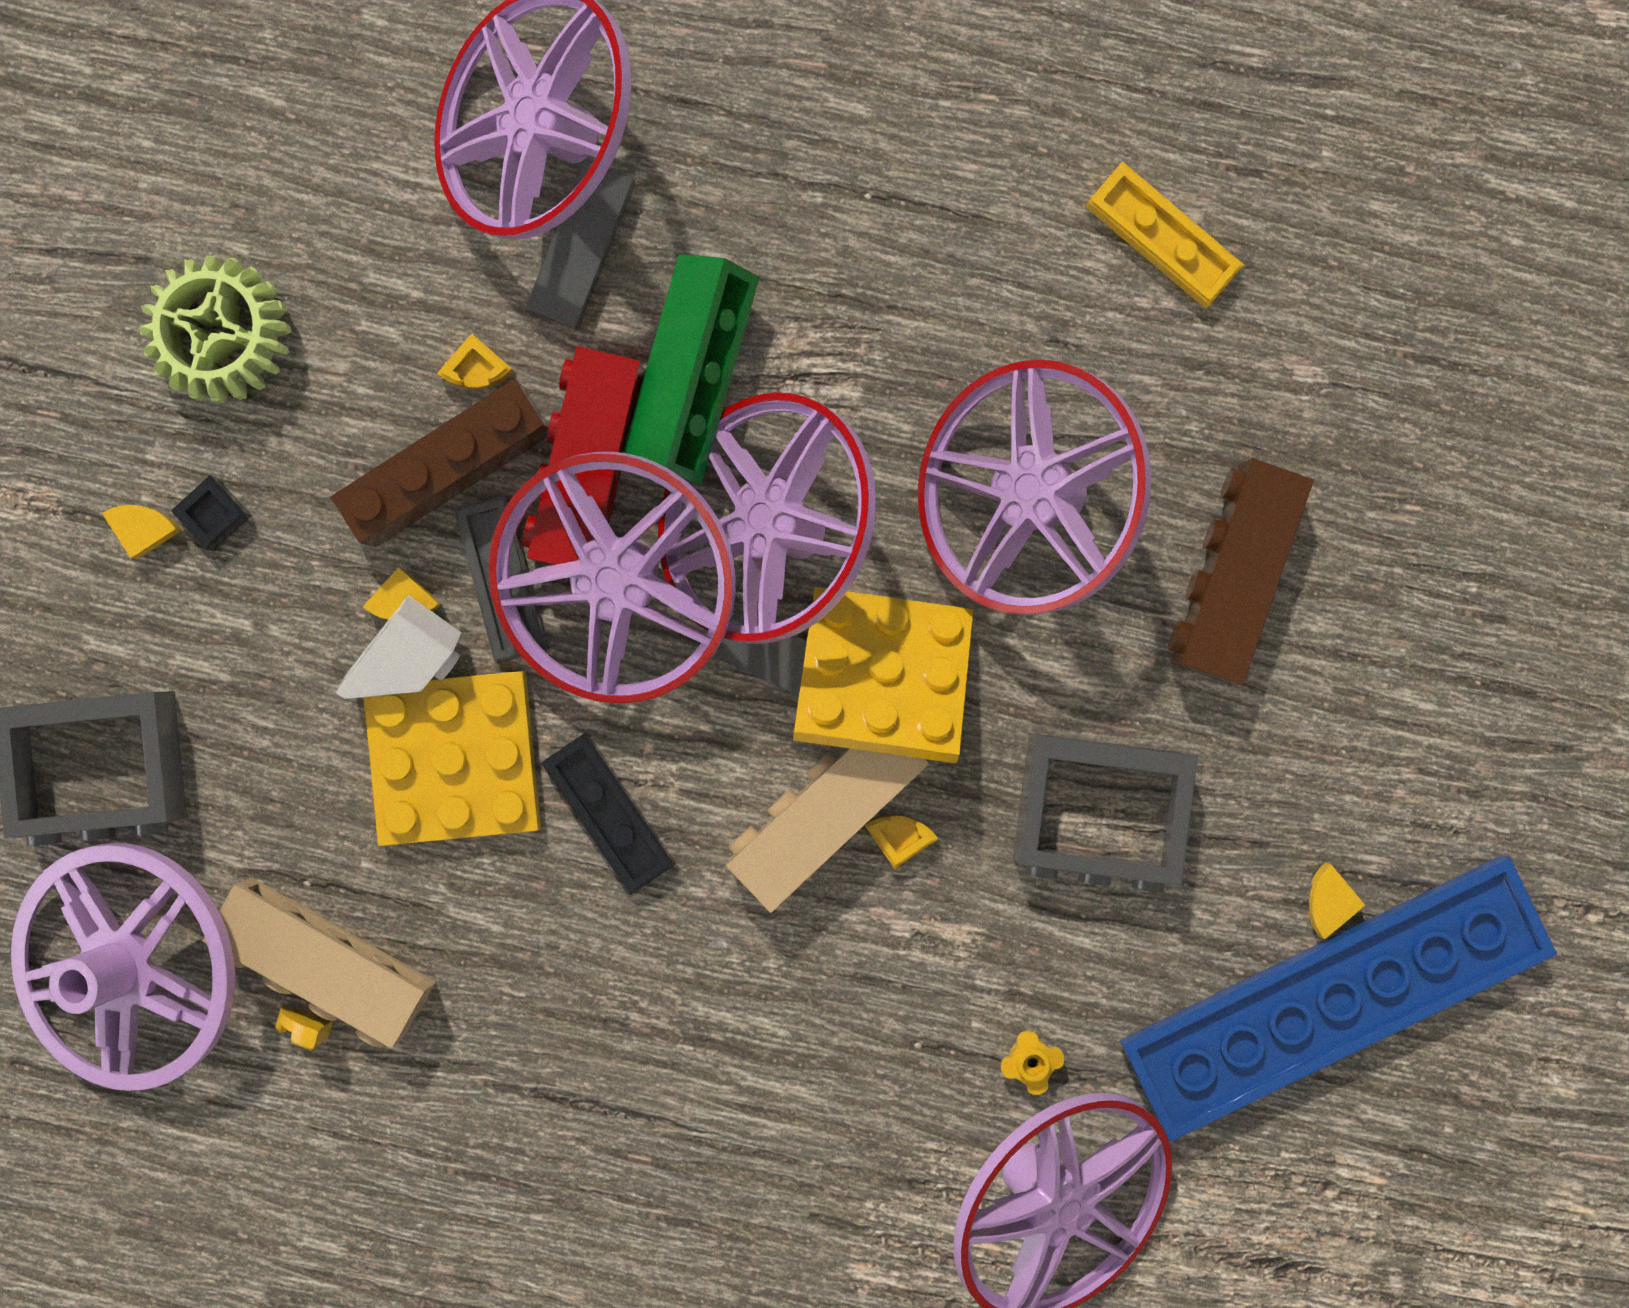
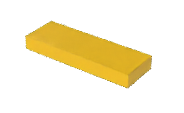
M1123 161L1085 206L1205 309L1211 305L1244 266L1241 261Z

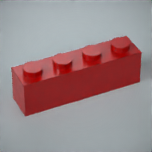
M576 346L573 360L565 359L561 370L559 389L566 391L561 412L553 411L549 421L547 442L553 443L549 464L542 463L538 473L561 460L580 454L623 452L645 374V368L639 360ZM596 469L576 473L575 476L587 496L592 495L609 524L622 470ZM559 480L556 484L567 507L571 508L587 543L594 540L595 538L579 515L561 480ZM546 489L540 494L541 499L537 516L530 515L525 524L522 546L529 548L527 558L550 565L577 561L579 556Z

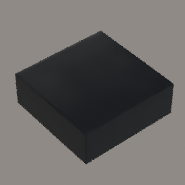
M209 475L171 510L208 551L216 550L252 516L216 476Z

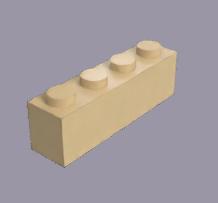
M846 748L837 758L828 752L806 773L812 781L796 795L791 789H788L767 809L773 817L758 832L750 825L728 846L734 855L728 859L726 867L772 913L924 770L929 763L925 759L849 748Z
M254 878L234 884L219 910L231 942L235 967L243 968L246 966L263 976L262 982L276 992L282 994H291L292 992L310 1002L308 1007L316 1015L330 1021L340 1019L356 1028L355 1034L362 1041L372 1046L382 1048L386 1045L392 1049L406 1036L436 983L433 979ZM204 937V939L202 940V942H204V943L207 944L206 939H205V937Z

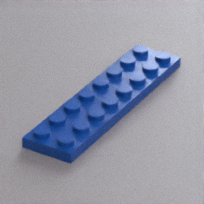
M1501 855L1119 1041L1158 1122L1163 1127L1169 1142H1172L1557 955V952L1511 858Z

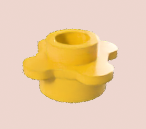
M1030 1030L1023 1031L1017 1036V1042L1011 1048L1009 1056L1002 1059L1001 1071L1006 1078H1016L1024 1083L1029 1093L1040 1095L1047 1091L1048 1079L1053 1071L1063 1066L1064 1054L1056 1046L1048 1047L1043 1041L1038 1039L1035 1032ZM1030 1058L1037 1059L1035 1067L1028 1066L1027 1063Z

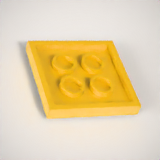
M815 587L813 602H815L825 592L827 588ZM847 591L827 615L809 627L793 741L956 764L960 755L973 609Z
M526 671L445 678L442 681L435 679L430 680L421 692L364 697L378 846L530 832L541 829Z

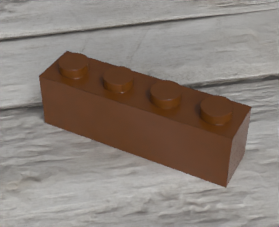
M513 379L336 492L330 498L358 542L377 547L546 439L549 425L527 390L516 379Z
M1254 458L1239 464L1238 469H1230L1220 494V498L1227 500L1220 520L1215 518L1212 520L1204 538L1203 549L1208 550L1209 553L1203 570H1195L1187 587L1185 598L1192 602L1185 621H1177L1170 636L1168 650L1174 652L1170 664L1230 685L1244 684L1314 479Z

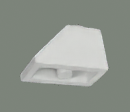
M408 595L348 670L336 694L344 699L421 692L433 676L442 681L456 664L460 655L454 651L461 632Z

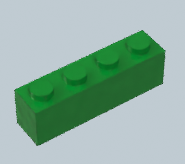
M678 254L622 453L654 461L670 469L688 483L702 484L760 279L759 276L726 258Z

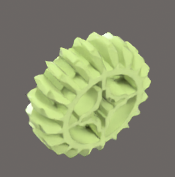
M206 255L202 267L192 259H184L185 275L183 276L173 269L165 270L170 285L166 289L159 285L150 286L152 293L159 297L155 306L145 304L141 308L143 313L153 317L152 323L138 327L141 335L154 339L142 349L147 357L158 359L153 367L154 372L163 378L170 377L169 386L178 392L188 389L189 397L198 401H203L209 395L212 401L225 403L229 392L236 399H246V383L258 390L265 388L264 379L260 374L264 370L274 375L280 373L278 365L271 361L274 353L278 355L289 353L288 347L278 342L277 338L292 332L290 325L277 320L288 311L283 302L273 300L277 294V288L268 281L261 283L262 274L253 267L243 270L242 263L233 258H228L222 265L221 260L215 256ZM240 293L251 311L252 332L242 328L239 321L241 307L237 305ZM206 295L203 304L196 309L188 310L195 301ZM202 325L211 328L212 326L221 327L222 325V327L235 334L231 335L224 332L210 334L197 326ZM181 328L187 330L191 336L190 353L194 355L192 365L186 358L181 346ZM245 349L238 359L224 367L228 356L233 351Z

